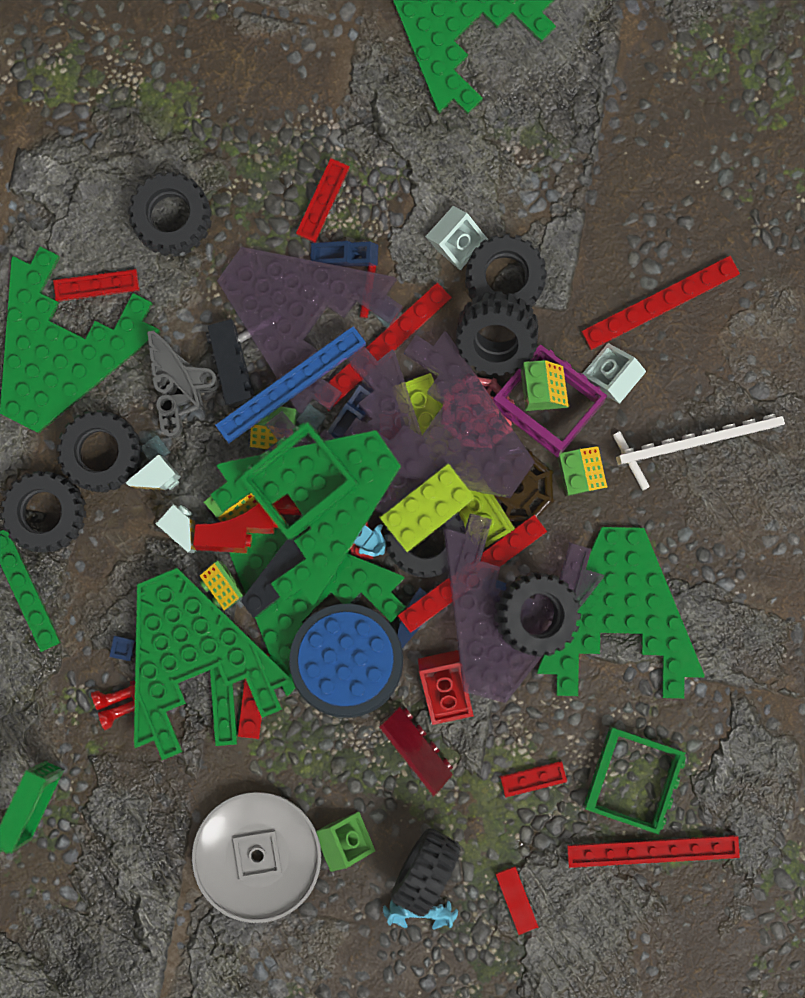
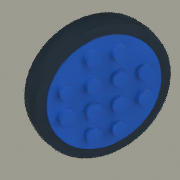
M355 604L333 605L316 612L300 627L290 651V672L297 691L313 708L334 717H359L378 709L395 691L403 670V650L395 630L377 612Z

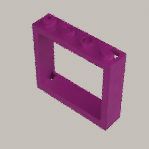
M540 344L529 362L548 361L563 366L565 381L594 402V404L561 441L506 399L522 381L521 369H518L493 398L491 406L552 454L559 457L603 405L607 395L600 390L601 387L594 386L589 382L584 374L573 370L567 361L560 360L551 349L549 351Z

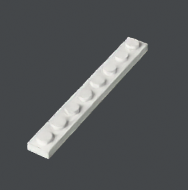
M775 414L764 416L763 421L760 422L751 419L742 422L743 426L735 427V424L723 426V431L715 432V429L702 431L703 435L695 437L693 433L682 436V440L677 442L672 438L661 441L662 445L654 447V443L641 446L642 450L635 452L633 448L621 451L622 455L616 457L617 463L622 465L779 427L785 424L783 416L776 418Z

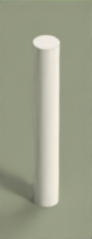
M620 431L613 435L621 451L629 449ZM637 462L628 463L642 491L649 488L650 486Z

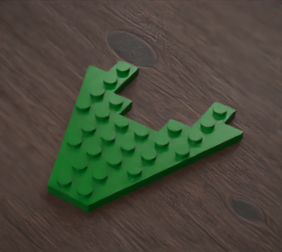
M392 0L439 114L454 101L468 115L483 100L455 71L468 58V54L455 41L482 14L496 28L513 15L540 43L556 29V25L543 13L555 0Z
M41 246L31 264L14 256L11 259L0 404L1 415L37 433L44 430L149 343L148 331L160 333L159 329L144 322L153 303L134 293L129 299L114 330L95 321L86 339L50 322L60 303L41 293L60 256Z
M376 430L325 441L360 485L310 525L312 529L295 540V543L306 559L271 583L282 601L287 600L302 590L312 606L318 602L402 467ZM317 443L289 449L253 479L272 504L289 494L303 516L347 481ZM261 455L216 465L227 480V483L210 495L222 512L227 511L251 494L240 477L244 475L242 472L247 469L246 467L251 464L255 466L261 461L259 459Z
M279 527L275 528L274 534L249 533L252 534L251 547L247 548V553L229 552L245 594L288 539ZM347 554L314 606L311 605L303 591L300 590L285 601L279 599L261 615L255 617L271 659L292 679L290 651L293 640L300 627L304 624L303 621L330 593L342 604H350L362 593L392 622L406 608L392 593L405 577ZM293 682L282 686L287 696L296 689Z
M601 527L573 589L576 594L574 599L580 603L577 613H581V620L576 622V626H580L578 632L573 631L571 636L574 639L571 643L566 642L564 644L565 648L562 651L556 650L553 655L543 656L537 669V674H557V696H578L579 654H600V633L641 634V655H662V698L684 699L685 677L704 678V672L644 528Z
M178 568L137 584L135 748L154 741L162 760L183 752L167 711L186 704L179 683L216 667L220 671L225 686L246 678L262 718L282 710L274 689L293 682L292 679Z

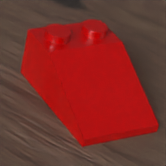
M455 650L418 658L419 673L432 725L473 717L460 651Z

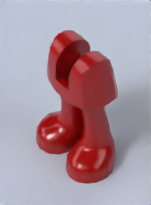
M135 680L130 681L129 687L114 693L91 692V697L97 710L130 697L133 699L131 702L98 713L104 730L110 729L115 719L135 711Z

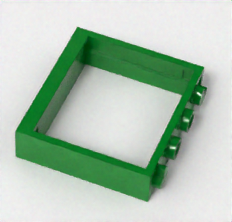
M308 422L296 426L293 429L294 434L289 438L285 436L276 443L277 447L272 452L268 450L259 457L261 461L255 466L251 464L246 467L247 469L242 472L244 475L240 477L241 481L289 540L294 539L360 485ZM310 434L347 481L290 527L253 479L305 436Z
M609 726L583 807L585 810L659 835L660 830H663L664 825H666L667 809L670 810L673 804V797H671L673 790L678 788L680 777H678L679 771L685 767V752ZM619 736L674 755L651 823L596 804Z
M44 761L25 771L0 824V852L12 854L32 840L65 769Z

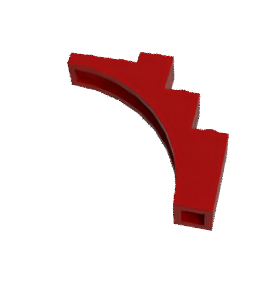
M289 494L272 504L280 514L301 515ZM258 503L244 514L230 520L214 524H195L193 546L196 550L247 553V548L251 547L252 534L249 533L274 534L275 528H278V526L261 504Z

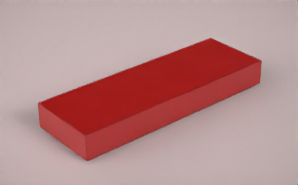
M562 761L500 776L505 798L567 782Z
M513 866L495 873L518 934L520 935L538 928L516 867Z

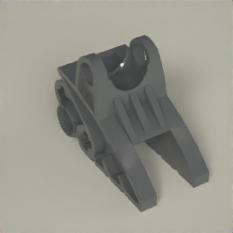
M148 331L149 346L152 347L149 348L151 361L154 362L151 363L152 374L155 376L153 378L154 387L163 395L158 398L156 404L159 411L160 428L166 436L176 438L182 433L181 416L198 409L204 411L205 408L201 394L216 391L220 383L217 375L212 370L192 367L155 331ZM207 377H213L211 383L205 384ZM179 389L184 393L177 395ZM192 402L194 404L181 410V406ZM173 403L172 408L166 411L167 404ZM168 418H171L172 424L176 426L172 433L167 430V427H170V420Z

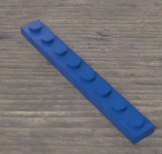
M354 326L217 423L215 425L229 444L366 345V342Z

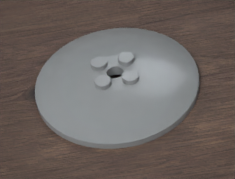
M244 793L222 802L210 812L201 824L193 845V871L201 892L218 911L243 922H269L290 914L310 895L320 872L321 846L312 822L294 803L271 793ZM254 850L263 852L264 858L261 861H255L252 858Z

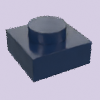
M114 636L109 657L132 661L136 640Z

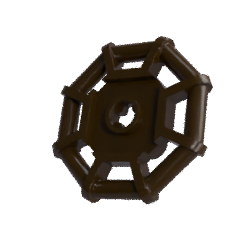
M501 451L483 472H480L489 489V480L496 482V495L494 497L507 507L505 514L512 524L524 523L533 515L538 518L551 503L554 504L552 480L554 472L545 466L533 454V451ZM525 460L523 466L518 467L510 466L508 461ZM529 462L542 474L536 476L527 468ZM503 463L506 469L498 478L492 476ZM544 478L545 495L540 494L538 489V480ZM520 482L522 484V492L519 493L517 491L514 493L512 491V483L518 484ZM536 498L542 499L543 501L531 512L529 505ZM511 509H525L527 515H510Z

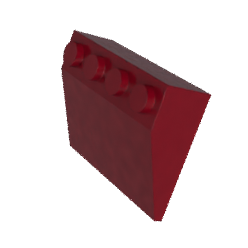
M399 706L380 721L379 728L434 797L452 777L451 769L453 766L446 758L441 759L437 754L440 750L433 741L429 743L424 736L427 733L421 725L415 726L411 720L413 715L406 707L402 709Z

